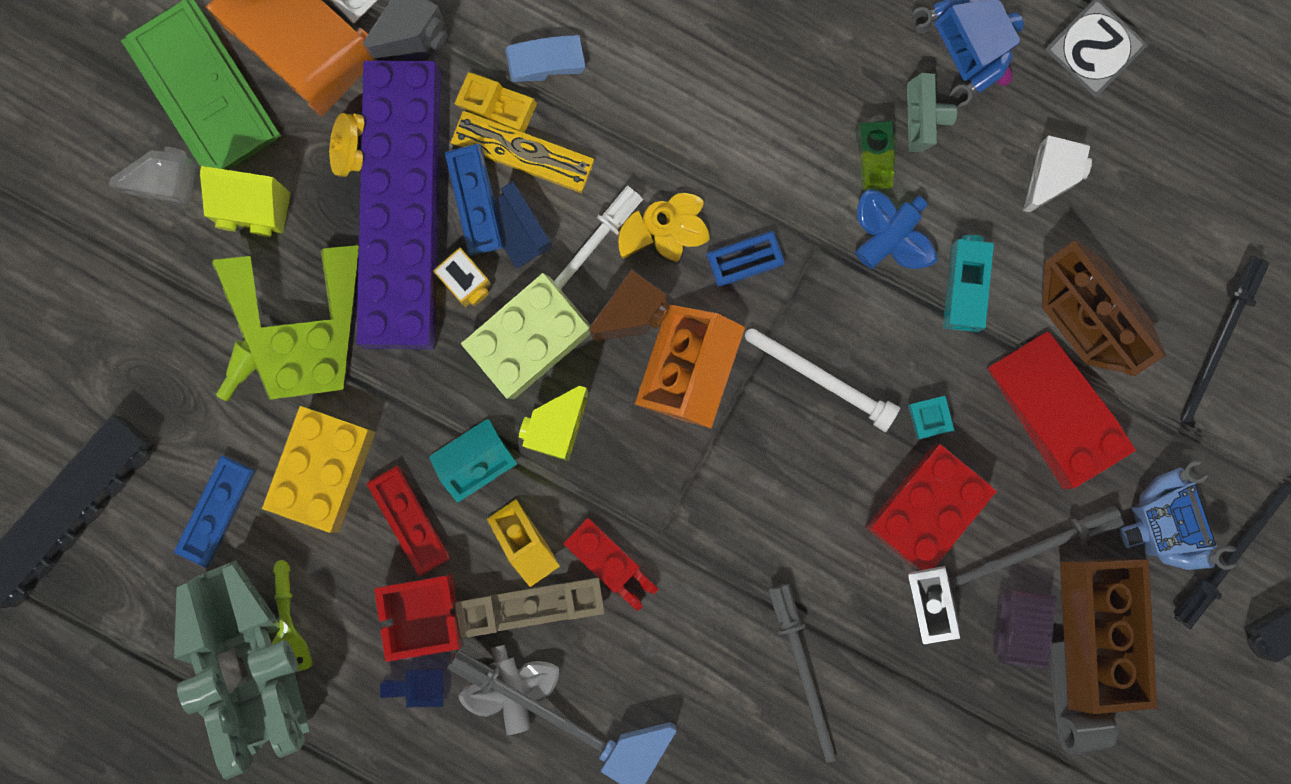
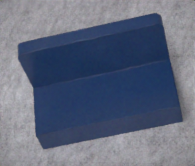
M511 182L501 188L503 195L494 200L504 240V250L514 266L520 268L553 247L514 182Z

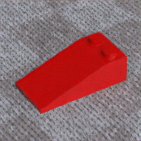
M1049 331L987 368L1062 489H1075L1136 451L1117 419Z

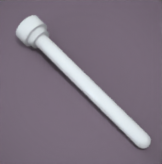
M748 329L746 331L745 339L870 414L869 419L874 421L873 425L886 432L897 416L900 407L890 401L884 403L879 400V402H876L755 329Z

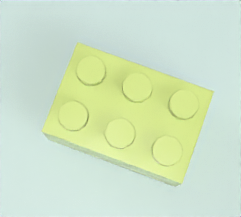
M542 273L464 340L461 345L506 399H515L590 335L588 329L591 325L551 277Z

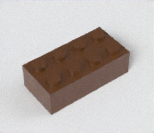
M1103 559L1060 562L1068 709L1090 714L1158 709L1149 560Z

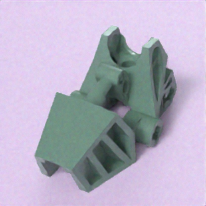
M237 560L198 575L178 586L176 590L174 659L192 664L196 674L195 677L178 683V698L187 714L191 715L198 712L204 718L216 766L225 780L245 773L253 762L251 755L257 753L265 742L270 740L274 752L278 757L282 758L299 751L305 742L303 734L310 731L295 672L298 670L295 654L286 640L272 645L269 634L280 630L279 622ZM235 647L238 658L242 657L248 675L240 680L233 689V693L228 694L217 655Z

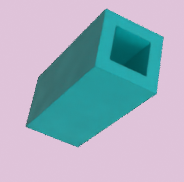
M964 235L962 239H958L951 245L943 329L980 332L986 328L994 243L984 242V237Z

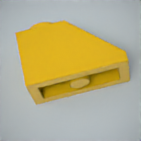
M517 499L487 518L509 562L530 587L560 567L549 546Z

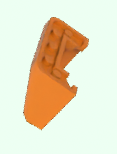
M211 0L205 6L232 36H235L241 43L245 44L281 77L293 91L307 101L308 105L321 117L363 74L364 61H373L362 44L368 34L362 28L355 31L322 0Z

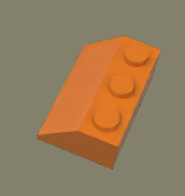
M668 304V315L661 324L635 405L688 423L712 428L745 327L718 313Z

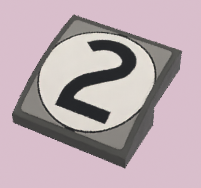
M1093 0L1045 50L1096 98L1148 44L1101 0Z

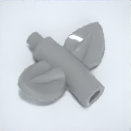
M505 645L491 648L494 662L490 663L489 666L491 669L494 667L499 668L497 679L535 701L544 700L554 690L559 678V667L548 662L534 661L525 663L520 669H517L514 657L508 658ZM469 682L458 695L462 705L478 716L488 717L498 713L503 708L507 735L531 729L528 709L492 688L486 694H482L480 687Z

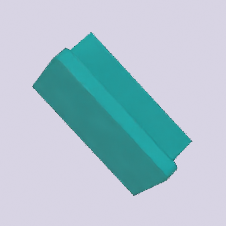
M489 419L484 420L429 457L440 482L457 503L517 465L513 455L500 439Z

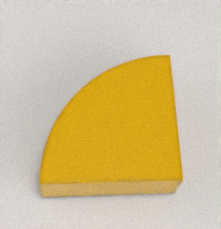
M639 210L624 222L620 230L618 244L622 259L654 244L650 233L645 228Z

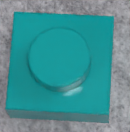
M945 396L908 405L917 440L954 431Z

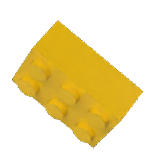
M300 406L262 509L328 533H339L376 432Z

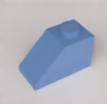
M668 722L621 734L616 743L609 740L599 757L604 762L601 772L620 784H646L677 731L676 725Z

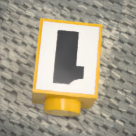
M461 248L456 250L433 270L465 308L470 303L476 306L489 294L487 289L492 284Z

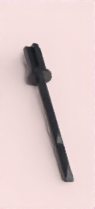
M1250 256L1234 291H1229L1227 295L1235 302L1180 419L1187 425L1191 423L1245 305L1254 307L1257 303L1254 298L1269 266V262L1264 259Z
M1290 482L1282 484L1260 515L1234 546L1236 551L1230 552L1223 560L1225 563L1233 564L1239 560L1267 524L1268 520L1291 493ZM1218 567L1207 582L1198 578L1195 581L1197 585L1195 590L1174 615V619L1191 630L1209 605L1215 599H1221L1222 594L1216 588L1231 569L1225 570Z

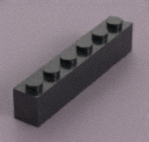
M111 415L0 540V609L17 607L27 599L31 593L29 590L30 586L37 579L44 578L54 568L55 563L53 560L61 551L69 550L79 539L77 533L85 524H91L100 516L103 511L101 506L109 497H114L120 493L127 484L126 477L133 469H140L151 457L149 451L156 444L125 417Z

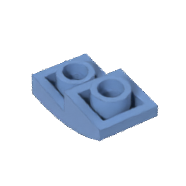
M579 35L531 40L507 46L505 49L511 82L545 81L548 75L581 74L586 68Z

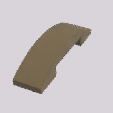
M599 578L455 602L460 639L508 629L605 614Z

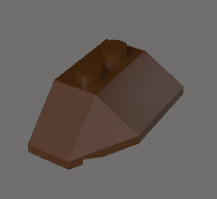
M1075 239L1045 261L1042 309L1085 364L1136 376L1166 356L1149 316L1105 260Z

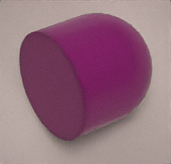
M1009 67L1004 76L996 82L998 85L1007 86L1012 82L1013 74Z

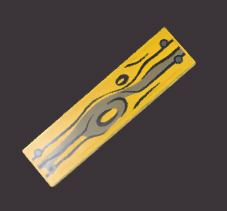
M466 111L462 112L450 142L452 146L457 148L480 144L484 158L581 194L584 191L595 162L593 158Z

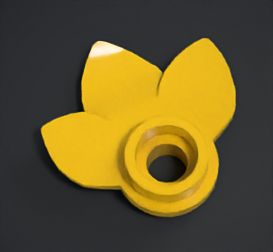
M679 193L674 195L668 202H654L645 210L643 216L645 228L654 235L656 249L664 258L678 262L683 252V246L697 247L710 240L706 225L697 217L704 205V201L694 194ZM659 212L664 213L667 217L665 225L657 221V214Z

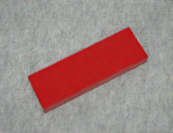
M395 466L366 483L419 577L451 559L450 554L399 466Z

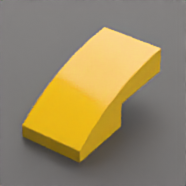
M470 72L467 73L454 103L456 106L474 115L525 133L537 106L534 98L503 88L499 82Z

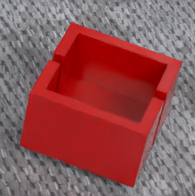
M453 574L374 588L379 621L393 618L394 625H388L380 629L385 662L458 650L464 646L463 638L460 639L457 614H452L451 609L455 608V602H457Z

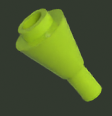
M235 340L226 372L227 376L216 393V396L224 401H229L239 383H242L256 370L245 340Z

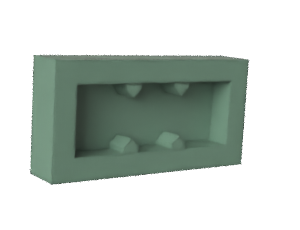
M921 73L907 83L908 147L910 152H923L937 144L936 125H954L957 118V108L954 104L936 103L935 74Z

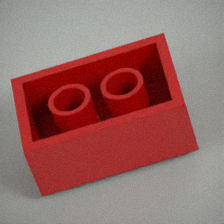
M941 444L935 445L930 448L865 528L916 571L935 568L995 495L997 490Z

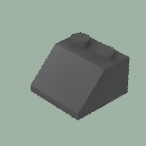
M390 0L362 44L373 61H418L430 58L434 50L439 51L448 37L446 32L448 28L438 5L429 0Z

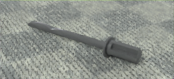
M1113 506L1078 521L1073 518L1070 520L1072 529L949 578L951 588L1074 539H1077L1084 546L1087 544V540L1124 526L1121 514Z
M778 585L769 589L780 626L777 632L779 635L788 634L826 763L837 761L798 633V630L805 628L806 625L805 622L800 621L790 585Z
M459 649L450 658L447 669L480 687L482 694H486L492 688L601 753L607 745L606 742L497 679L499 668L494 667L491 669Z

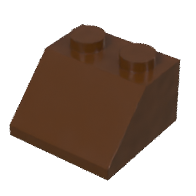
M631 270L588 329L591 338L599 342L646 334L651 327L657 330L668 315L667 295Z

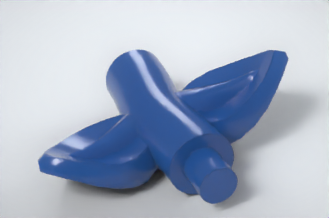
M867 189L860 198L857 207V219L860 226L874 236L855 251L857 258L870 269H873L890 254H892L893 259L900 266L909 269L925 268L935 264L938 258L932 242L922 232L913 230L921 221L920 213L928 206L927 202L922 197L917 196L910 204L904 202L896 210L895 205L887 195L877 190Z

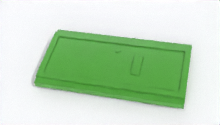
M195 0L179 2L121 40L200 167L230 170L275 142L281 136Z

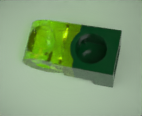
M892 121L860 123L855 127L859 149L862 189H892L894 179Z

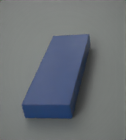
M474 144L445 152L468 255L475 256L505 248L482 146Z
M221 455L173 553L208 568L256 470Z

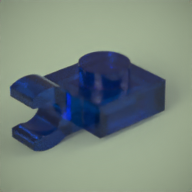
M444 668L407 669L406 680H383L380 683V698L406 697V708L443 707Z

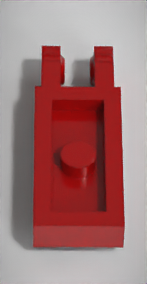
M589 518L565 541L564 545L614 593L618 592L635 610L639 611L643 607L641 600L623 586L632 575L648 593L654 595L659 590L639 570L640 566Z

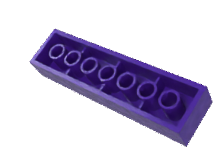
M364 61L362 115L364 117V129L361 145L363 163L360 186L357 345L364 349L435 350L437 275L433 270L437 268L441 73L435 61Z

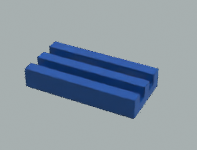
M774 231L706 254L716 280L717 288L785 265ZM768 241L771 247L720 265L717 263L716 259ZM774 254L775 259L722 277L721 272Z

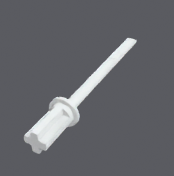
M629 186L625 187L602 216L599 214L596 216L602 224L555 279L554 282L560 289L563 288L610 230L616 235L620 233L618 231L620 226L643 200Z

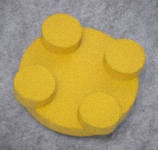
M341 113L334 123L330 138L329 158L332 172L335 175L347 177L350 170L359 172L362 167L363 154L361 150H357L358 136H361L364 129L363 115Z

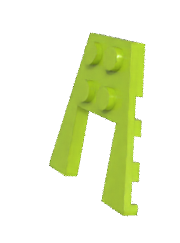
M358 245L324 248L321 250L330 320L262 328L259 319L251 256L215 259L212 261L213 268L216 270L223 286L224 294L234 312L238 327L250 350L251 358L269 400L343 390L359 251Z

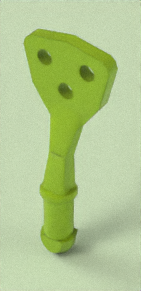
M280 560L273 567L276 591L274 599H276L279 612L280 630L272 641V645L286 640L291 645L296 661L298 657L303 658L302 664L297 661V671L310 668L313 661L307 643L296 631L290 616L292 594H290L289 571L291 570L286 561Z

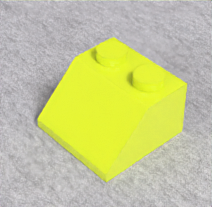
M201 166L200 179L204 216L215 223V228L236 232L237 226L250 228L251 234L271 237L272 232L284 233L291 192L274 177Z
M578 386L533 410L531 418L525 417L519 432V438L524 440L522 446L569 461L589 397L587 388Z

